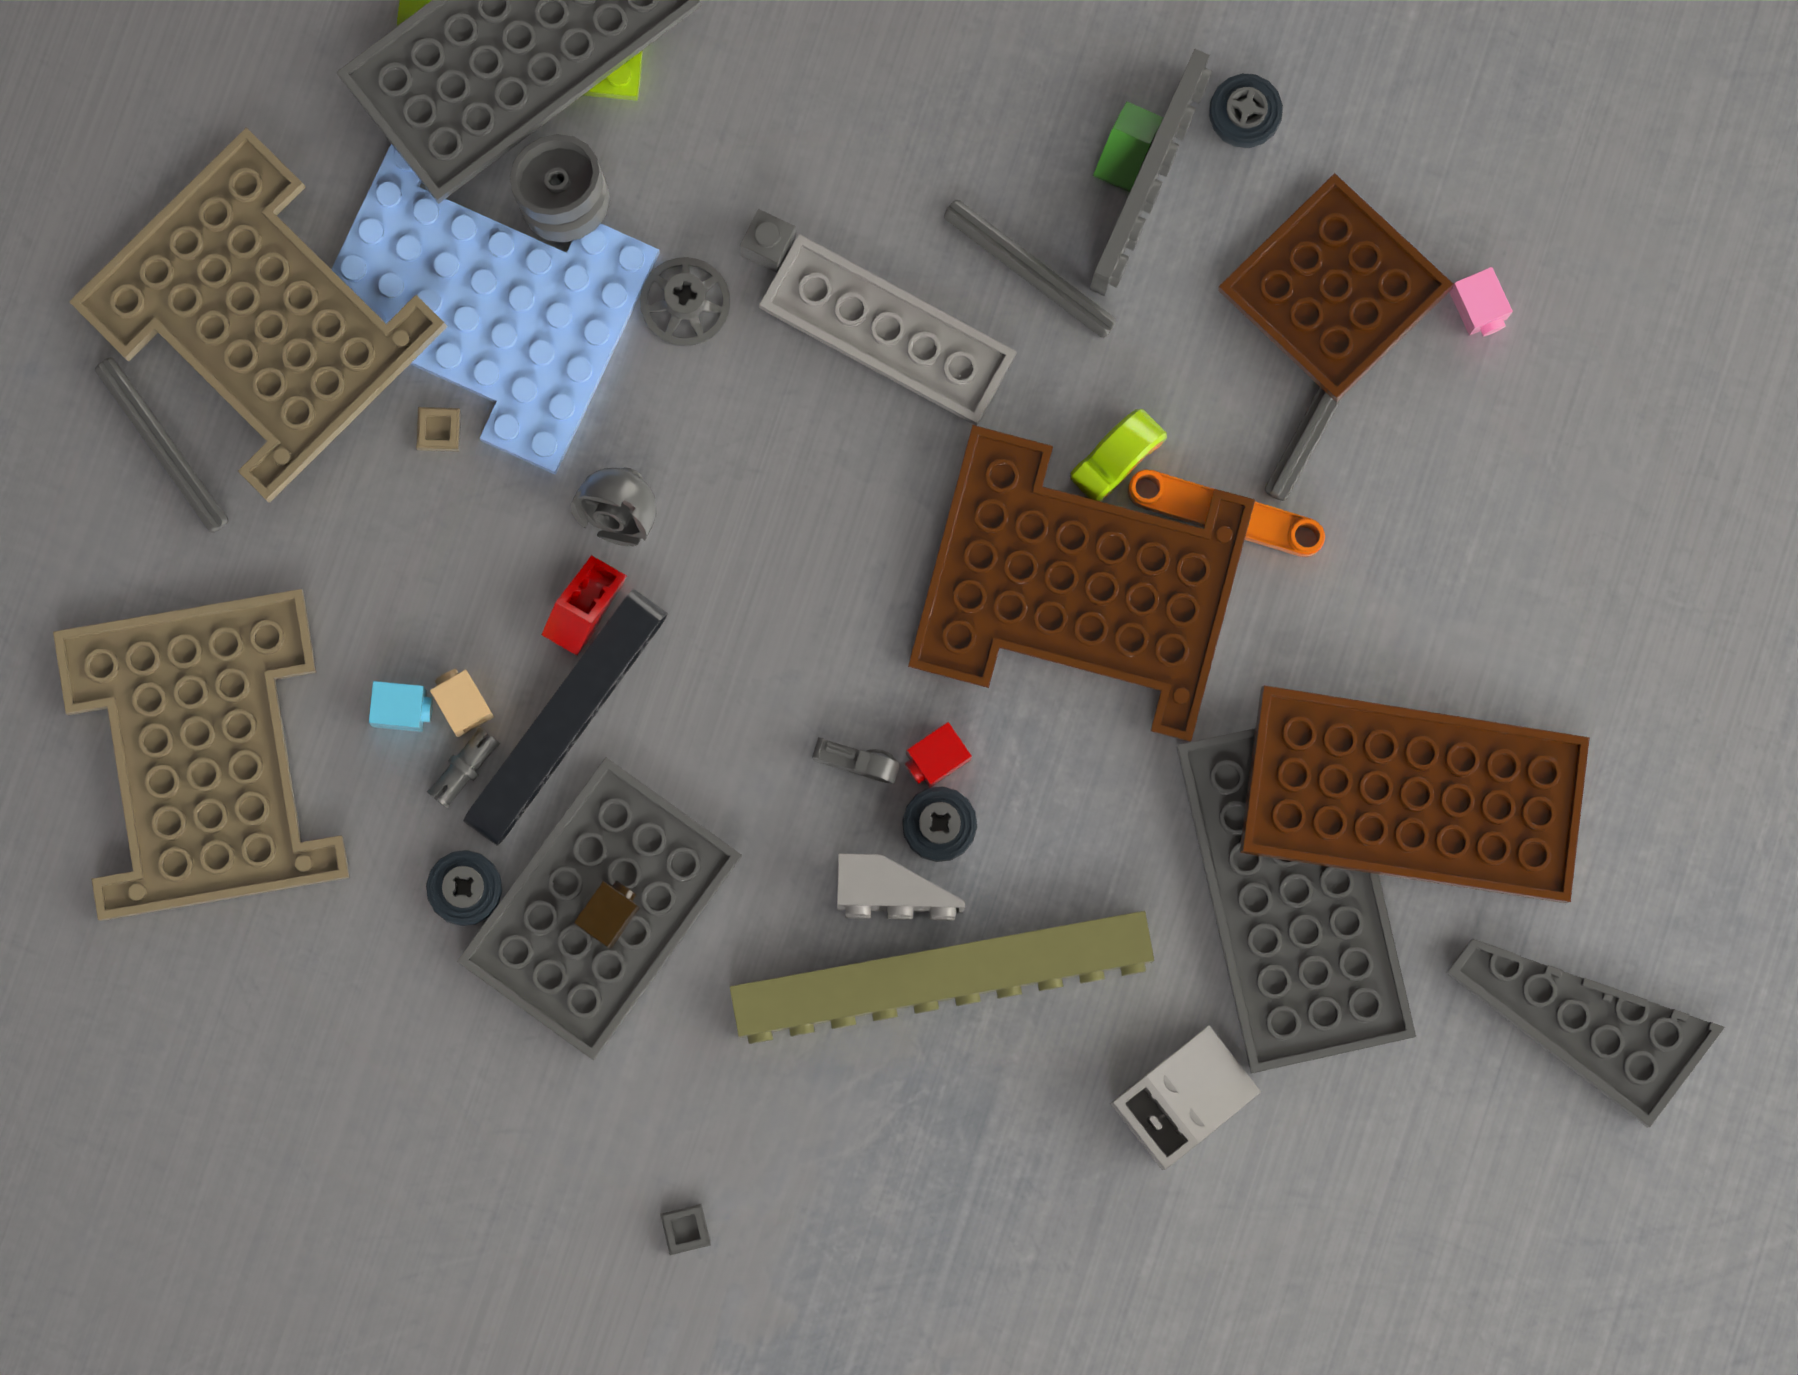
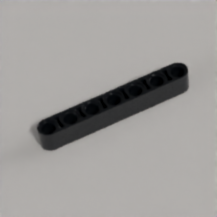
M635 589L626 596L471 806L463 822L496 846L506 838L657 633L668 615L666 611Z

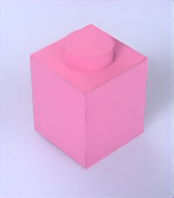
M1493 267L1455 282L1453 289L1449 292L1469 336L1481 331L1484 337L1503 329L1506 326L1504 321L1513 312Z

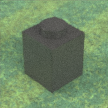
M758 209L740 244L741 256L777 273L796 238V226Z

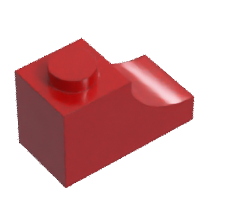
M591 555L555 602L541 635L578 656L595 633L605 612L622 588L627 575Z

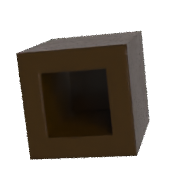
M603 881L574 924L611 950L640 909L633 902L636 894L618 881H615L612 887Z

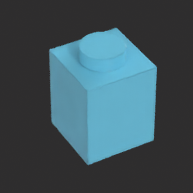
M373 681L369 724L375 728L423 732L424 722H431L433 697H426L427 690L424 686Z

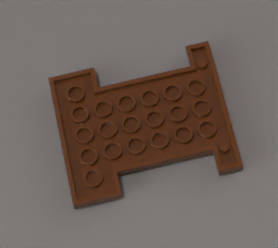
M972 425L908 667L989 688L999 649L1046 660L1161 691L1150 731L1191 742L1255 499L1214 489L1204 529L1043 487L1053 446Z

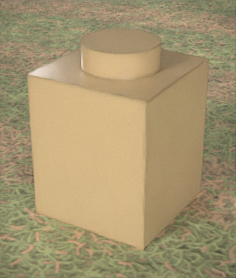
M453 669L435 680L437 686L431 689L430 692L458 738L494 718L467 670L458 673L457 669Z

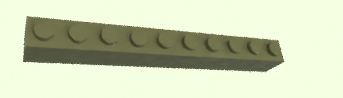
M1140 911L729 987L738 1037H747L749 1044L774 1040L772 1032L789 1029L790 1037L814 1033V1025L831 1022L832 1029L857 1025L855 1017L872 1014L873 1022L898 1017L897 1009L914 1007V1013L919 1014L939 1010L938 1002L955 999L956 1006L981 1002L980 994L996 991L997 998L1001 999L1022 995L1021 987L1038 984L1039 991L1064 987L1062 979L1079 976L1080 984L1104 980V972L1120 969L1122 976L1146 972L1145 964L1152 963L1155 960L1146 912Z

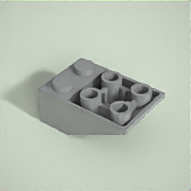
M838 853L837 910H845V918L868 919L871 918V911H887V919L910 920L913 919V912H929V920L952 921L955 920L956 913H963L965 909L964 900L881 854Z
M1207 1026L1110 1104L1162 1170H1166L1260 1094L1261 1091L1212 1028Z

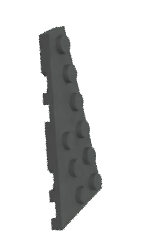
M1475 939L1470 940L1446 972L1647 1128L1651 1127L1725 1028L1713 1022L1701 1020L1687 1013L1661 1006L1636 995L1587 978L1578 977L1553 966L1538 963Z

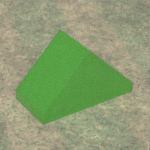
M1126 101L1110 132L1093 176L1130 192L1164 117Z

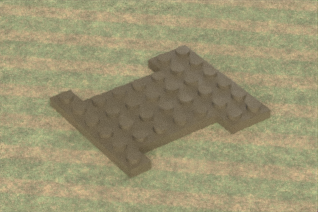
M246 127L69 302L128 361L159 333L267 441L238 472L270 503L448 326L417 295L386 324L277 216L306 186Z
M302 589L53 632L65 713L69 716L108 709L133 872L91 879L99 921L350 878L342 835L301 842L275 680L317 673Z

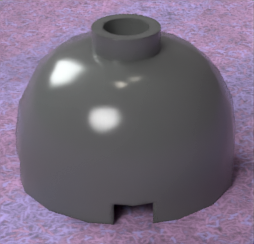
M627 467L604 468L595 471L586 478L570 504L571 512L580 525L586 528L589 522L593 526L602 529L598 532L597 537L622 546H636L641 538L645 541L657 514L655 495L643 480L640 473Z

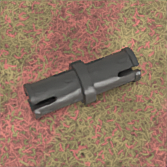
M478 727L476 733L457 757L454 754L450 757L448 762L451 764L427 793L435 800L438 799V802L448 809L451 802L470 779L474 781L479 774L476 771L500 743L491 735L489 736L485 730Z

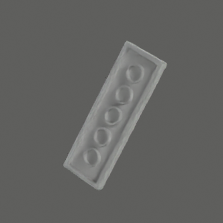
M800 234L759 304L761 310L976 426L1017 354V351Z

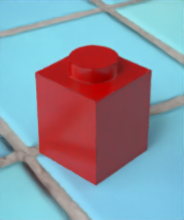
M947 722L907 749L906 755L910 760L904 764L917 784L925 781L928 787L931 788L971 761L972 755L950 723Z

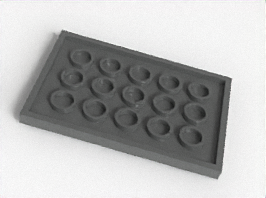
M605 757L457 962L592 1060H595L738 863L742 854ZM603 881L611 887L615 881H618L636 894L633 902L640 908L611 950L574 924Z

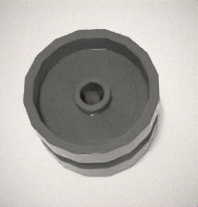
M560 134L541 137L525 146L514 160L509 176L512 193L519 205L524 221L533 233L549 241H573L581 239L594 231L606 217L610 203L608 185L601 171L597 156L585 142L574 136Z

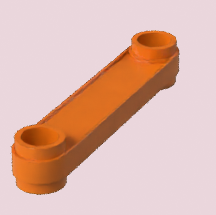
M1145 469L1133 475L1128 485V495L1134 505L1201 527L1205 526L1214 492L1213 488L1154 470ZM1144 479L1150 480L1156 484L1158 494L1150 499L1143 498L1136 491V483ZM1255 501L1245 540L1296 556L1309 557L1315 555L1322 548L1325 542V532L1319 522L1311 518ZM1300 528L1312 530L1316 536V544L1312 547L1299 545L1295 538V531Z

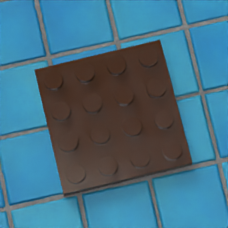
M1334 173L1219 285L1218 291L1335 402H1338L1453 289L1454 283Z

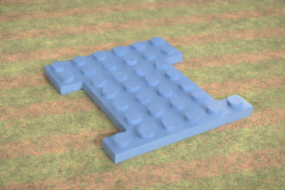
M391 144L331 270L386 324L417 295L448 327L410 365L495 402L496 404L479 438L480 441L556 475L636 305L643 285L658 258L659 249L600 223L588 235L581 239L573 240L566 253L448 199H444L438 204L428 190L419 187L421 181Z

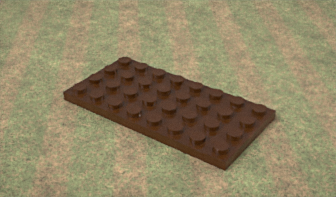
M1264 685L1260 690L1240 853L1566 904L1571 902L1590 737Z

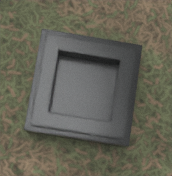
M702 1204L660 1214L670 1255L711 1246Z

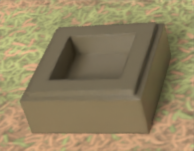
M418 407L417 450L459 452L460 408Z

